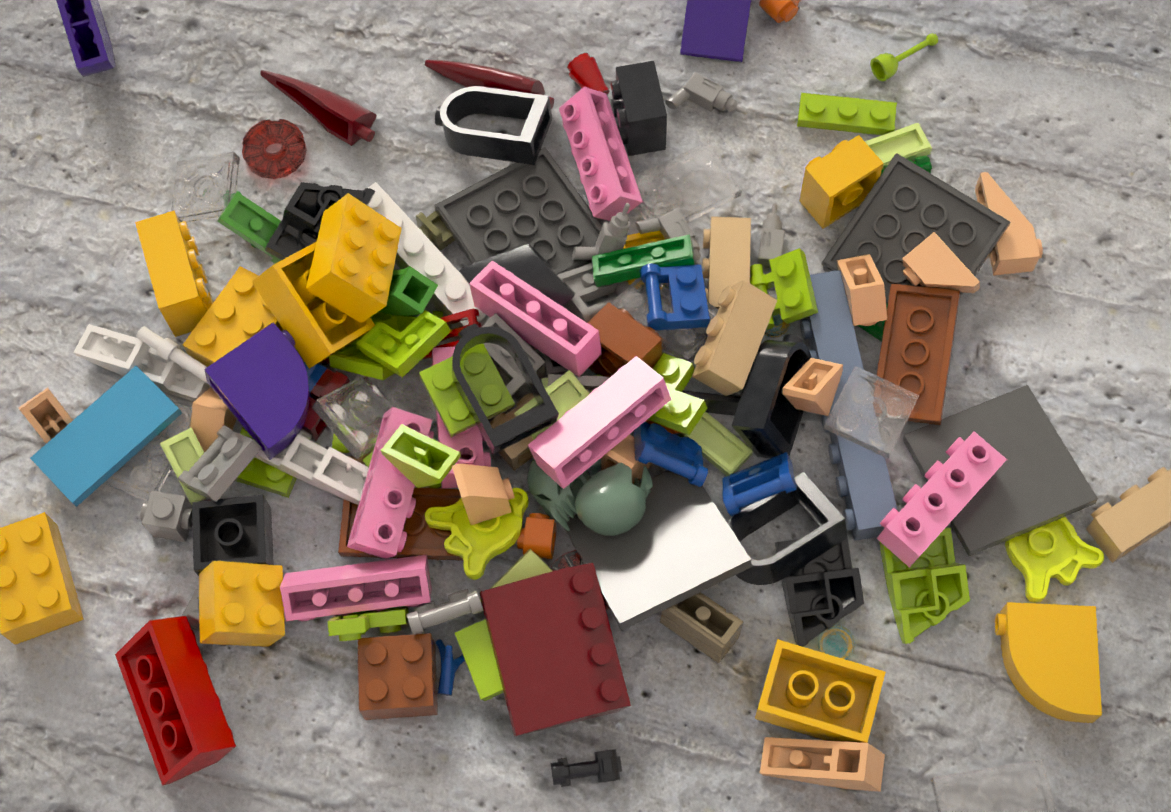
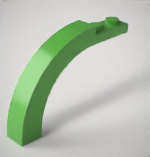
M236 192L217 222L272 257L271 262L274 264L281 261V259L265 251L267 243L281 220L239 192ZM411 266L405 269L393 270L387 306L378 312L396 316L422 314L438 285Z

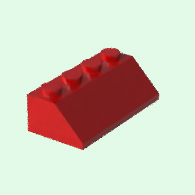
M187 616L149 620L115 656L163 786L217 763L234 749L236 744Z

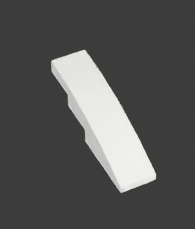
M89 324L73 352L82 359L122 376L137 366L161 391L193 402L211 387L174 361L167 362L156 354L157 350L140 339Z
M297 434L294 441L271 460L268 459L262 450L255 456V458L295 478L359 505L369 467L331 447L327 450Z

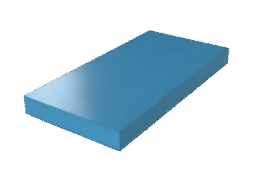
M135 366L30 459L77 507L180 416L182 412Z

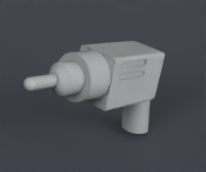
M694 72L686 85L665 101L666 105L671 109H676L686 100H689L710 112L717 108L722 112L736 110L744 115L747 114V110L739 107L737 101L732 98L733 95L724 91L723 86Z
M626 203L623 211L613 216L610 223L605 222L594 247H574L572 260H592L594 255L623 249L630 227L629 216L627 215L630 204Z
M773 203L771 214L767 216V219L762 224L757 264H761L764 268H771L769 260L781 256L783 252L785 231L782 230V222L776 214L777 203Z
M675 209L661 217L635 222L640 234L660 230L665 240L690 234L695 264H701L699 261L701 256L699 253L700 247L695 240L694 233L679 209Z

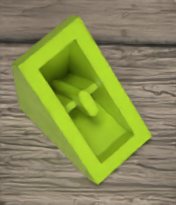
M403 424L399 426L381 449L382 455L417 488L440 484L452 469V465H455L461 457L460 452Z

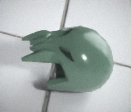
M533 459L526 478L530 493L549 517H554L563 528L570 531L567 522L570 520L569 516L571 518L575 517L574 513H576L574 504L576 496L581 487L591 478L589 472L586 470L563 489Z
M618 463L597 472L578 491L574 504L578 518L586 527L604 536L620 535L636 526L644 516L646 497L653 487L647 467H643L641 482L636 478L634 484L632 483V469L623 463Z

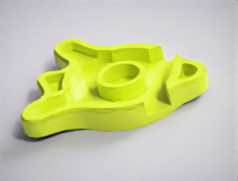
M512 489L515 498L508 500L512 513L474 525L470 524L462 498L453 505L431 507L425 512V520L429 527L451 531V535L444 541L445 550L450 554L463 558V568L468 578L472 580L481 578L489 561L507 551L519 538L523 525V515L529 504L528 496L523 489Z
M1066 517L1005 541L1007 555L1025 578L1026 598L1034 603L1041 602L1046 597L1050 578H1057L1061 584L1069 586L1075 581L1079 569H1094L1099 567L1104 561L1103 551L1082 541L1077 535L1074 526Z

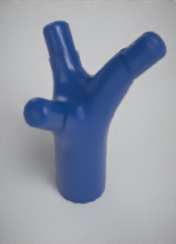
M438 639L435 643L440 652L441 672L437 694L452 696L455 673L459 666L465 662V658L462 654L454 660L453 647L451 645L445 646L443 641Z

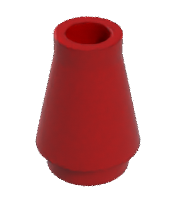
M583 53L575 57L568 64L569 77L581 88L587 87L607 95L609 94L610 90L605 84L594 57H590L588 53Z

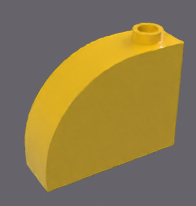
M1007 602L1000 613H997L995 616V634L1001 635L1004 666L1017 691L1031 705L1049 716L1070 722H1095L1102 716L1096 606Z

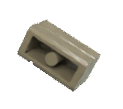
M701 592L663 610L660 617L661 624L717 663L722 661L735 644L743 626L741 619L732 613H726L725 608Z

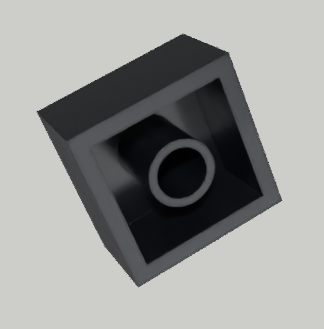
M654 61L616 67V80L611 81L613 96L611 107L614 117H618V129L623 144H626L628 156L666 150L667 113Z
M263 494L218 499L217 502L212 500L192 502L194 571L198 576L212 561L274 565L271 507Z

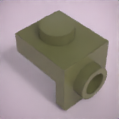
M436 211L427 217L422 212L416 215L417 227L439 251L455 241L450 230L448 231Z

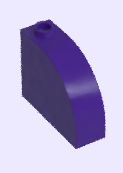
M56 0L79 73L86 77L114 69L116 67L114 52L99 1Z
M274 322L204 369L207 383L252 439L262 447L261 450L269 460L281 453L294 441L304 426L309 410V384L305 365L294 348L295 341L287 330L280 331Z

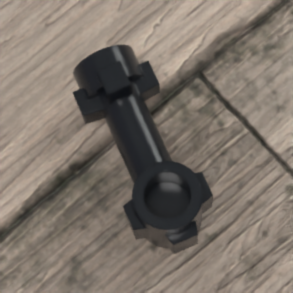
M616 749L594 752L595 760L568 764L567 757L557 759L558 762L550 763L553 785L568 787L571 786L570 779L595 775L598 777V783L620 780L619 772H622L620 756L617 757Z

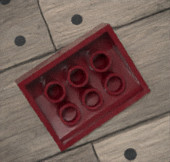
M594 563L558 569L479 593L514 737L616 713L631 706Z

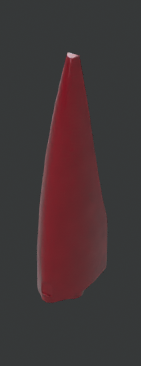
M425 60V66L466 88L479 86L539 95L545 94L543 84L539 80L517 73L471 63ZM549 97L552 109L554 106V98Z
M265 70L260 71V75L296 102L316 119L327 132L351 146L361 138L367 142L373 140L375 131L370 128L376 120L377 115L349 99L313 84Z

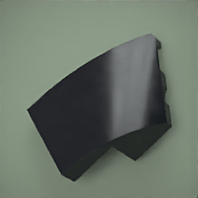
M301 182L287 204L283 218L267 243L265 251L283 260L317 242L323 212L347 193L368 206L375 191L371 188L352 190L343 189L342 186L338 185L323 187L316 183Z
M529 243L463 266L459 270L470 283L491 261H494L563 307L576 294L551 270L553 266Z
M848 538L781 580L795 643L802 647L806 646L809 641L826 629L834 626L844 616L852 613L864 604L859 568H852ZM799 539L775 542L776 553H779Z

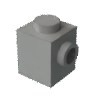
M151 490L149 500L145 501L142 505L140 519L152 537L186 542L189 530L193 527L192 505L186 496Z

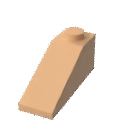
M980 173L975 186L977 202L1010 221V226L989 255L993 276L1033 272L1038 260L1042 258L1043 247L1041 240L1036 239L1032 224L989 173Z
M765 737L760 774L842 789L881 792L885 754L869 743Z

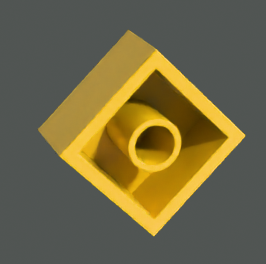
M860 135L850 141L843 140L833 148L832 152L822 158L818 156L807 164L799 201L821 228L824 229L862 204L879 179L884 163Z
M212 561L199 573L200 644L269 647L285 636L284 607L280 590L283 581V566Z

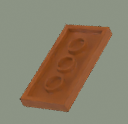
M891 284L887 306V320H885L872 401L875 417L941 425L960 290Z
M414 488L412 497L416 498L415 508L411 517L406 518L403 531L407 532L405 545L401 552H397L391 558L427 555L428 560L464 561L460 556L450 554L445 550L444 541L451 535V531L431 528L425 520V512L429 508L446 507L458 502L461 499L459 489ZM344 499L339 555L341 557L381 558L347 547L358 505Z

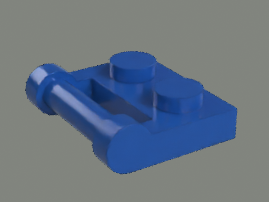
M646 264L641 268V279L646 285L649 313L646 316L648 327L653 328L655 331L704 328L708 326L710 317L701 264L670 267ZM668 283L672 313H666L662 309L659 284Z
M644 422L634 430L636 461L643 464L648 462L687 478L690 484L701 487L704 484L708 468L703 465L702 447L689 437L681 438L672 434L656 423L649 424Z
M787 452L722 478L723 501L730 516L740 513L741 508L780 492L786 491V493L797 490L793 465Z

